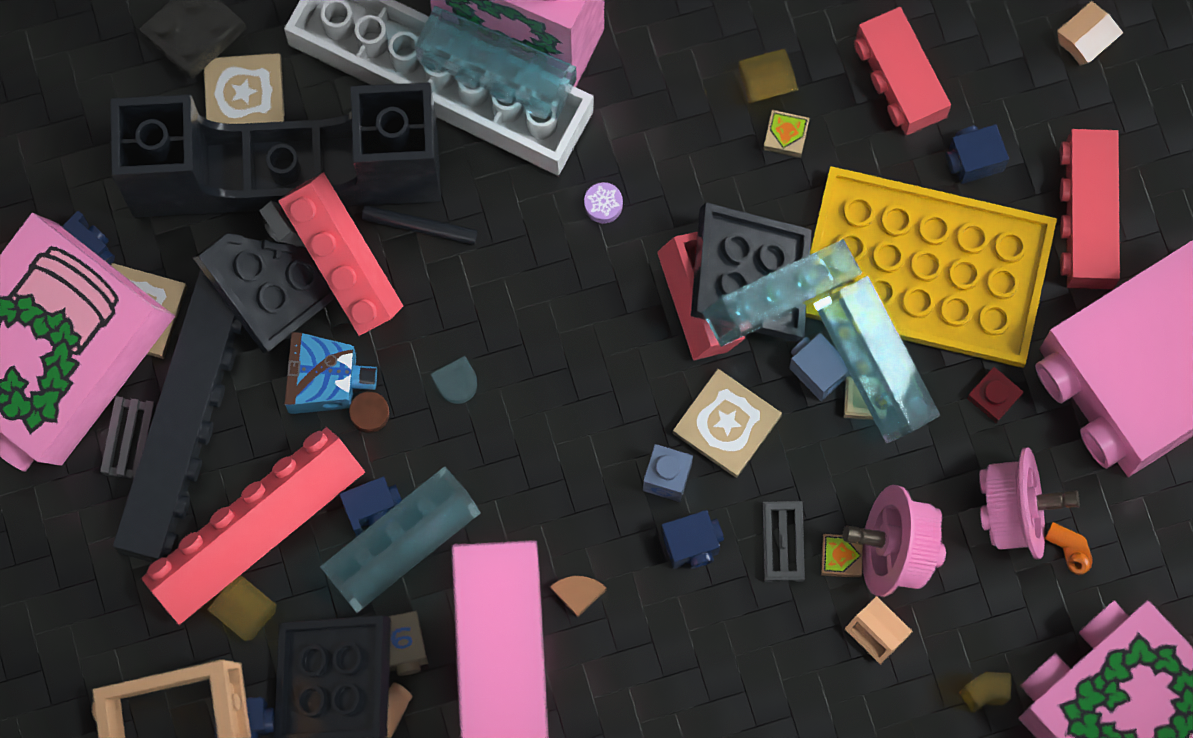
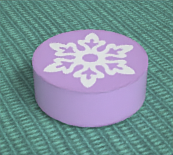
M598 183L590 187L584 198V207L587 215L598 223L614 221L620 215L623 207V198L619 189L610 183Z

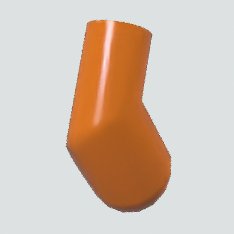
M1052 522L1045 540L1063 548L1067 566L1073 574L1082 575L1089 571L1092 566V555L1086 538Z

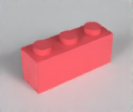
M898 7L859 24L856 40H854L856 51L862 61L868 60L873 70L871 73L873 85L879 94L884 92L890 104L887 106L893 124L896 127L901 125L907 136L947 118L951 104L902 8Z
M698 232L675 236L657 252L693 361L727 353L745 339L741 328L691 316Z

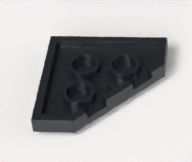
M227 233L193 258L263 353L270 351L336 298L308 250L295 247V245L268 240L259 241Z

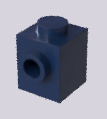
M997 124L979 130L977 126L967 127L958 131L955 134L956 137L952 138L949 151L946 152V161L952 174L957 173L961 184L1005 171L1009 157Z
M707 510L662 524L661 534L673 569L690 564L691 568H699L714 561L713 556L719 554V542L724 541L718 519L710 520Z

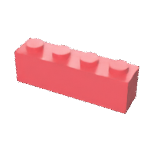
M1072 129L1066 142H1061L1060 164L1066 165V178H1062L1060 183V200L1066 201L1067 215H1062L1060 222L1061 238H1067V252H1062L1061 275L1067 276V288L1114 289L1120 279L1118 130Z
M323 172L292 189L278 200L357 334L360 336L392 319L403 307V304L325 173Z

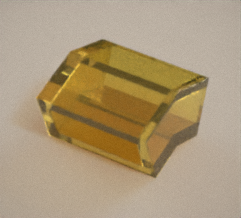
M785 49L739 61L740 77L749 103L798 90L793 69Z
M240 575L222 590L208 610L243 640L248 641L254 639L260 629L274 615L276 604Z
M985 672L965 685L959 694L973 714L986 705L1004 706L1010 700L1011 674Z

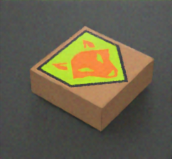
M823 534L821 576L861 578L863 545L844 542L843 535Z

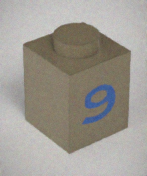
M417 611L389 616L391 618L389 672L396 671L398 676H403L421 671L420 665L428 664Z

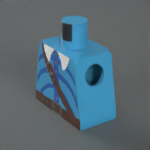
M292 332L285 406L288 413L297 414L350 408L353 399V389L376 390L377 367L356 366L354 346L299 332Z

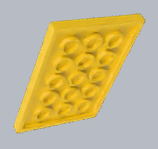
M830 166L810 251L806 317L1024 368L1057 218Z

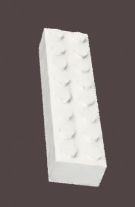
M300 0L284 28L290 46L370 85L431 82L436 117L558 176L593 113L592 95L395 0Z

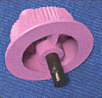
M1029 447L1022 449L1018 462L990 464L988 469L980 470L981 490L983 494L986 493L987 506L981 507V521L983 529L989 530L992 546L996 545L999 550L1029 547L1032 556L1035 559H1041L1045 547L1044 510L1064 508V506L1067 508L1079 507L1078 491H1068L1064 494L1062 492L1042 494L1037 464Z
M890 485L879 494L872 506L865 529L846 526L843 530L844 542L863 545L862 568L864 579L870 592L876 596H888L898 586L913 589L925 586V583L931 578L935 567H941L945 560L946 550L944 544H941L942 532L940 526L942 514L940 509H936L927 503L911 501L909 493L902 486Z

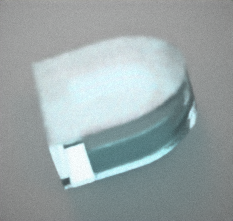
M466 356L431 374L443 398L451 403H465L476 393L477 377Z

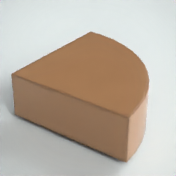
M584 576L563 578L550 587L556 596L577 617L606 591V587L603 584Z

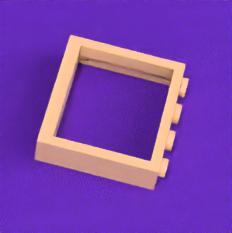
M220 660L93 689L94 702L92 704V713L97 722L99 738H125L120 699L207 679L211 681L218 738H251L241 663Z

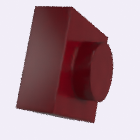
M993 367L971 391L967 399L997 424L1024 392L998 369Z

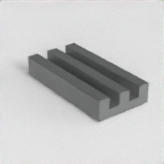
M115 396L100 471L103 475L134 479L156 407L154 402H141L139 399L131 398V400ZM125 408L129 410L122 440L117 468L113 467V462L115 457V451L123 411ZM138 410L144 411L133 470H128L126 468Z
M763 502L764 582H788L789 580L804 582L803 502ZM787 510H794L796 571H788ZM771 511H778L780 571H773Z

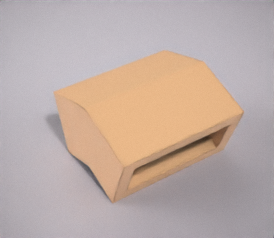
M1091 1L1058 30L1059 44L1068 50L1077 62L1082 65L1094 59L1123 32L1107 12Z
M877 596L845 628L880 664L912 633V630Z

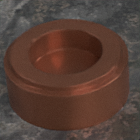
M363 392L357 395L351 402L349 409L353 424L363 432H377L389 420L388 404L384 397L376 392Z

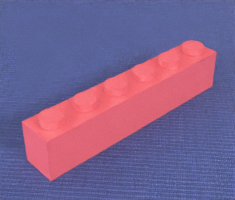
M326 427L322 431L314 432L306 438L303 446L294 454L280 459L273 466L272 472L261 481L248 485L243 490L241 497L229 507H223L216 511L207 525L198 532H193L183 538L179 543V547L169 556L155 561L141 579L180 625L362 476L365 471L340 438Z

